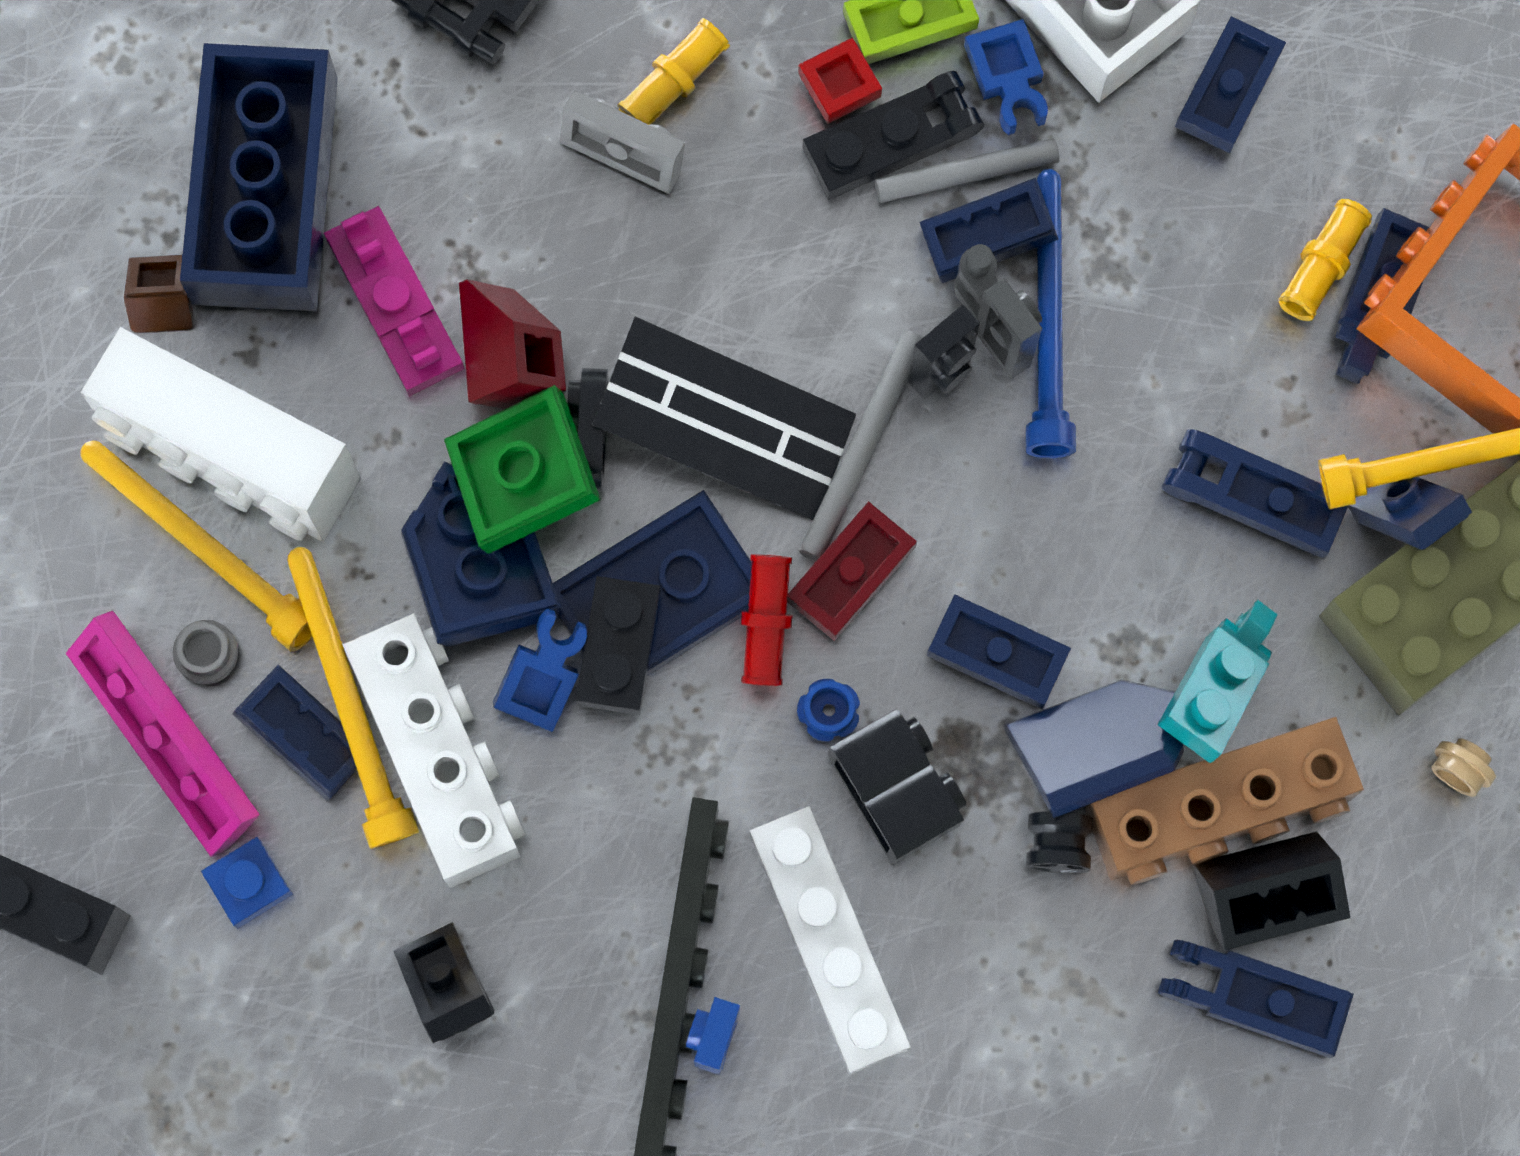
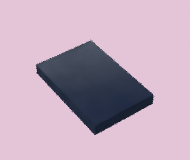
M702 490L553 582L561 605V612L557 615L570 636L578 621L584 623L588 630L597 576L660 585L661 593L647 676L740 619L742 611H748L752 562L706 492ZM585 644L580 650L582 654L584 653Z

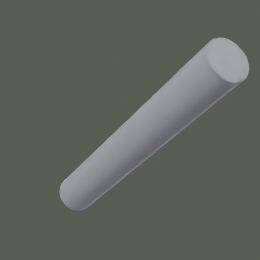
M1053 138L876 178L875 188L879 202L882 203L1058 163L1060 160L1058 146Z

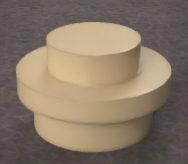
M1460 738L1455 744L1441 741L1435 749L1437 760L1431 767L1432 771L1445 784L1464 795L1475 797L1482 787H1490L1496 779L1494 771L1488 766L1492 761L1491 757L1482 748L1468 740Z

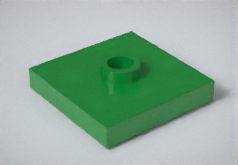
M556 385L444 439L478 546L487 554L601 500L564 393Z

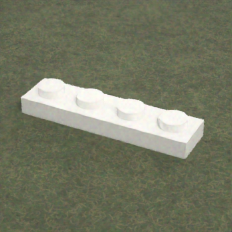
M810 806L750 830V837L849 1075L909 1050L911 1046Z

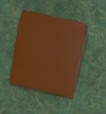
M182 255L129 258L124 303L130 329L133 332L176 331L192 328L193 304L180 282Z

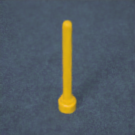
M1520 428L1361 463L1359 458L1347 460L1345 454L1319 459L1320 479L1328 508L1335 509L1356 504V497L1367 495V488L1518 455L1520 454Z
M92 440L82 446L80 451L81 458L88 466L267 615L266 623L272 627L271 636L290 652L298 651L309 642L312 634L300 598H296L292 594L283 596L102 443Z
M296 547L288 554L287 562L369 804V808L364 809L368 822L363 823L362 827L369 848H378L418 834L419 829L412 808L405 809L401 797L394 799L313 555L305 547Z

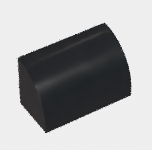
M1317 831L1222 855L1193 865L1208 919L1224 950L1351 918L1341 859Z

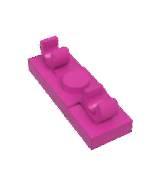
M380 206L365 213L362 211L340 222V225L324 232L329 247L409 397L465 369L458 352Z

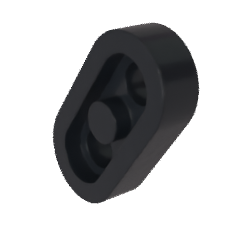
M582 368L581 380H569L568 407L572 418H578V436L597 491L603 492L607 431L592 424L609 383L608 369Z

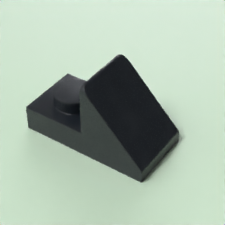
M453 922L393 951L422 1024L432 1043L445 1040L457 1033L463 1032L494 1014L491 1001Z

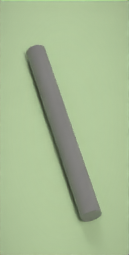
M911 331L903 332L799 548V552L805 557L817 561L828 548L909 379L914 346L923 338L922 336Z

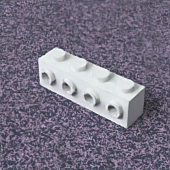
M413 613L342 644L441 875L448 887H455L520 858L521 856L514 840L526 836L511 801L508 800L499 805L496 801L489 782L499 778L500 775L485 741L475 746L471 744L463 724L475 718L460 684L447 689L438 666L449 662L443 645L437 644L432 627L422 631Z

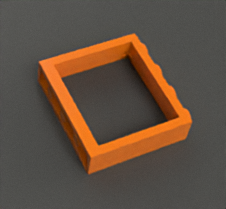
M1514 123L1496 139L1486 134L1476 149L1467 156L1463 164L1471 169L1461 185L1455 180L1451 181L1432 204L1430 211L1436 214L1437 218L1427 231L1418 227L1400 248L1396 257L1404 262L1393 278L1384 274L1368 292L1369 296L1364 301V304L1371 309L1356 328L1493 434L1520 428V398L1403 308L1503 169L1520 181V128Z

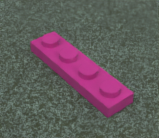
M110 611L94 617L68 649L66 655L210 857L228 850L260 814L115 612Z

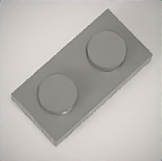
M576 90L573 91L563 107L560 143L667 194L671 192L680 177L685 148L684 141L674 137L671 132L659 125H648L619 111L606 100L593 99Z

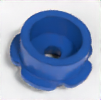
M820 679L809 686L807 695L800 697L797 705L798 719L801 723L807 725V732L814 739L830 742L835 736L847 737L857 727L859 716L856 713V709L859 708L860 701L856 692L849 685L835 682L833 679ZM832 705L835 708V713L832 716H826L823 713L824 706Z

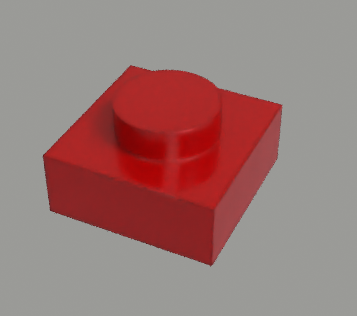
M853 37L799 64L798 74L827 124L881 98L882 87Z

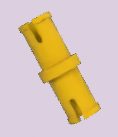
M702 18L697 23L698 25L668 56L660 54L652 62L654 70L624 100L617 104L619 111L648 125L653 124L679 96L686 98L696 89L693 82L723 51L730 47L726 37L711 22Z
M1350 199L1338 200L1334 206L1333 213L1317 239L1308 241L1300 255L1303 262L1285 292L1279 297L1278 302L1281 308L1294 318L1302 321H1312L1333 282L1343 279L1351 266L1348 257L1364 230L1372 222L1371 213L1356 201Z

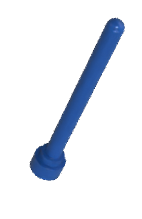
M1045 169L1038 175L1037 182L1059 240L1037 248V308L1042 316V322L1039 323L1042 331L1038 341V411L1032 413V422L1026 425V453L1039 458H1062L1076 452V425L1070 421V414L1063 410L1061 177L1057 171Z

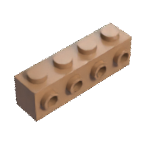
M1333 717L1221 754L1212 763L1203 760L1176 769L1171 773L1086 805L1084 809L1088 816L1093 817L1092 831L1110 881L1127 875L1130 884L1135 885L1166 874L1168 871L1165 862L1189 855L1192 865L1199 864L1228 853L1229 850L1226 845L1228 841L1250 835L1252 843L1258 844L1290 832L1287 825L1288 821L1310 814L1313 824H1318L1344 815L1351 811L1348 801L1354 799L1364 788L1337 717Z

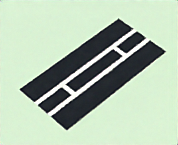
M635 316L592 425L813 520L831 484L856 413Z

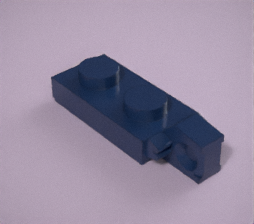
M1383 208L1377 214L1337 321L1340 325L1337 328L1335 337L1347 342L1342 352L1335 375L1359 384L1364 375L1368 376L1370 374L1376 355L1385 359L1390 357V354L1356 328L1371 309L1364 304V301L1369 296L1368 292L1384 274L1391 278L1395 276L1404 263L1396 257L1398 251L1418 227L1427 231L1429 229L1428 226L1386 208ZM1423 282L1403 308L1410 314H1412Z

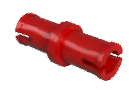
M751 554L750 561H752L748 611L741 612V625L747 626L744 671L741 676V682L753 685L782 686L785 629L792 628L793 615L786 614L792 557Z

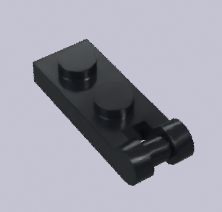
M957 71L942 73L923 87L804 138L802 148L828 200L967 140L980 132L984 127V123L976 108H969L962 96L965 86ZM941 106L947 120L932 127L926 113Z

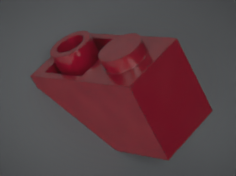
M468 279L459 282L468 402L506 409L553 385H556L562 392H565L566 383L561 330L515 289Z

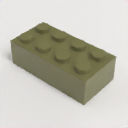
M1520 460L1466 499L1472 511L1469 517L1425 550L1406 544L1335 597L1319 615L1321 620L1398 716L1520 625Z

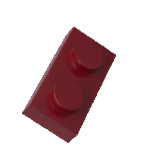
M868 501L788 593L787 602L835 641L916 548L917 541Z

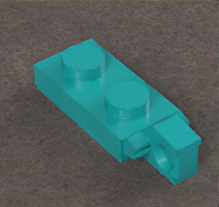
M1258 599L1245 614L1241 613L1238 616L1235 624L1225 618L1218 627L1205 637L1158 722V726L1209 763H1212L1223 753L1269 666L1267 661L1270 659L1272 651L1261 643L1269 634L1278 614Z

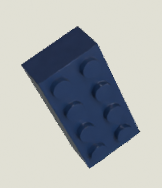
M204 43L180 282L193 305L317 311L338 82L329 50Z

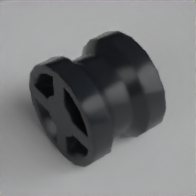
M1050 811L1028 814V830L1034 835V845L1027 852L1026 868L1051 873H1084L1090 871L1091 856L1085 850V838L1092 833L1093 817L1068 812L1053 818Z

